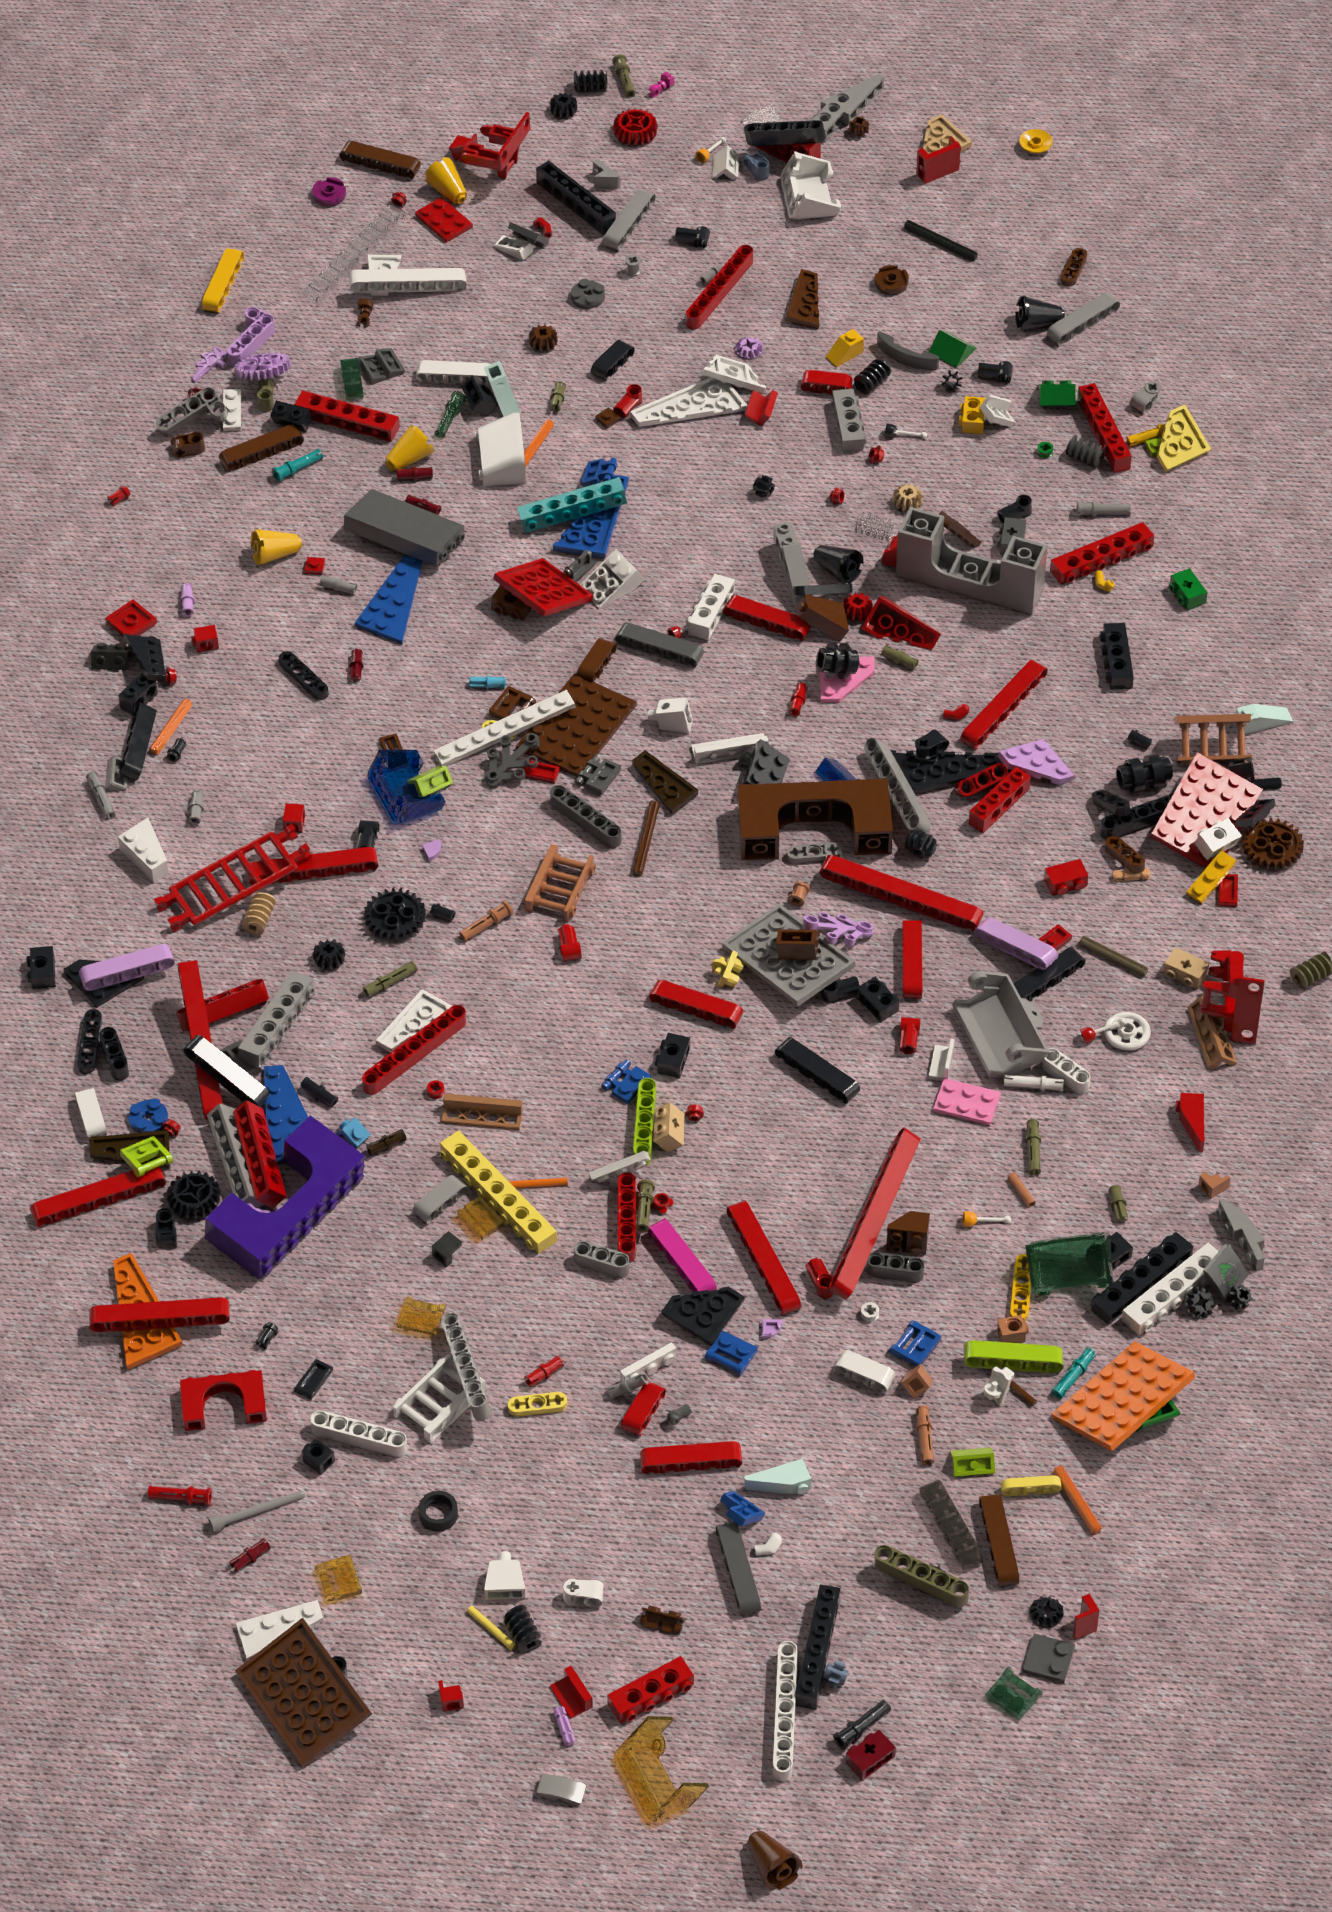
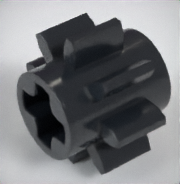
M949 370L948 376H942L946 379L942 382V385L946 384V391L953 388V391L956 392V386L962 387L959 380H962L963 377H958V371L954 374ZM950 377L957 380L954 385L948 383Z
M762 475L761 478L757 477L753 484V489L756 490L755 494L760 497L770 496L775 488V484L771 483L773 478Z
M1243 1284L1238 1286V1288L1234 1285L1230 1288L1231 1292L1226 1294L1229 1302L1228 1305L1235 1307V1310L1241 1307L1243 1309L1249 1306L1248 1303L1253 1300L1250 1293L1251 1290L1245 1288Z

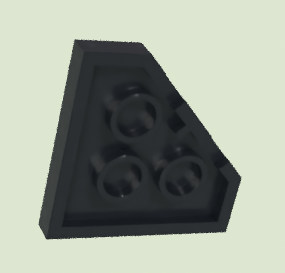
M79 959L63 969L67 977L97 1008L144 979V976L88 991L83 986L79 970L83 966L100 961Z
M729 1286L713 1291L692 1292V1294L683 1296L681 1294L674 1295L661 1311V1315L712 1347L722 1330L725 1329L745 1301V1297Z

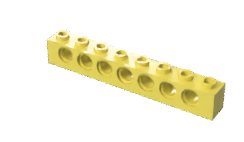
M460 1131L455 1132L440 1142V1156L442 1159L452 1164L453 1170L464 1177L468 1186H473L481 1199L485 1198L491 1210L493 1212L497 1211L502 1221L506 1225L510 1224L513 1227L516 1236L522 1237L530 1250L534 1249L540 1254L557 1242V1231Z

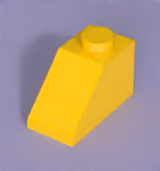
M854 329L839 336L826 355V359L837 368L863 353L864 338Z

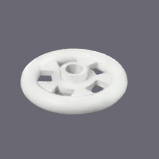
M1121 1012L1107 1020L1105 1026L1116 1023L1121 1018L1127 1020L1125 1026L1119 1025L1104 1031L1107 1041L1120 1050L1131 1051L1139 1049L1150 1038L1151 1030L1148 1022L1136 1013ZM1137 1022L1140 1026L1136 1028L1133 1023ZM1112 1030H1118V1035H1113ZM1137 1033L1142 1035L1139 1040L1135 1038ZM1121 1039L1130 1040V1043L1121 1042Z

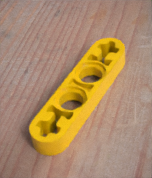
M1020 1254L1015 1260L1010 1317L1017 1316L1018 1306L1022 1307L1021 1316L1023 1322H1026L1028 1319L1033 1272V1258L1028 1254ZM1022 1261H1026L1025 1271L1022 1270ZM1023 1277L1026 1278L1028 1282L1025 1284H1020L1017 1281V1279ZM1023 1294L1026 1296V1299L1020 1301L1015 1296Z

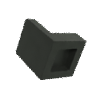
M448 1231L432 1245V1256L448 1267L452 1263V1254L462 1246V1241Z

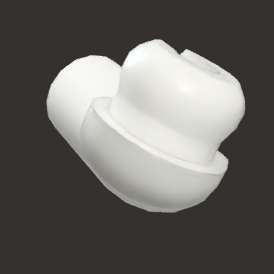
M772 1533L766 1544L755 1545V1555L776 1553L782 1544V1537L778 1533Z

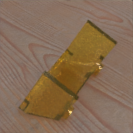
M647 1716L614 1754V1763L643 1819L647 1822H657L690 1808L709 1788L708 1783H682L676 1790L659 1758L666 1748L662 1732L674 1721L673 1717Z

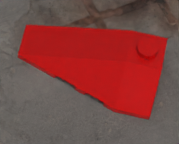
M884 596L878 598L861 629L876 638L883 639V637L892 638L895 642H900V640L910 642L913 646L931 650L941 636L940 632Z

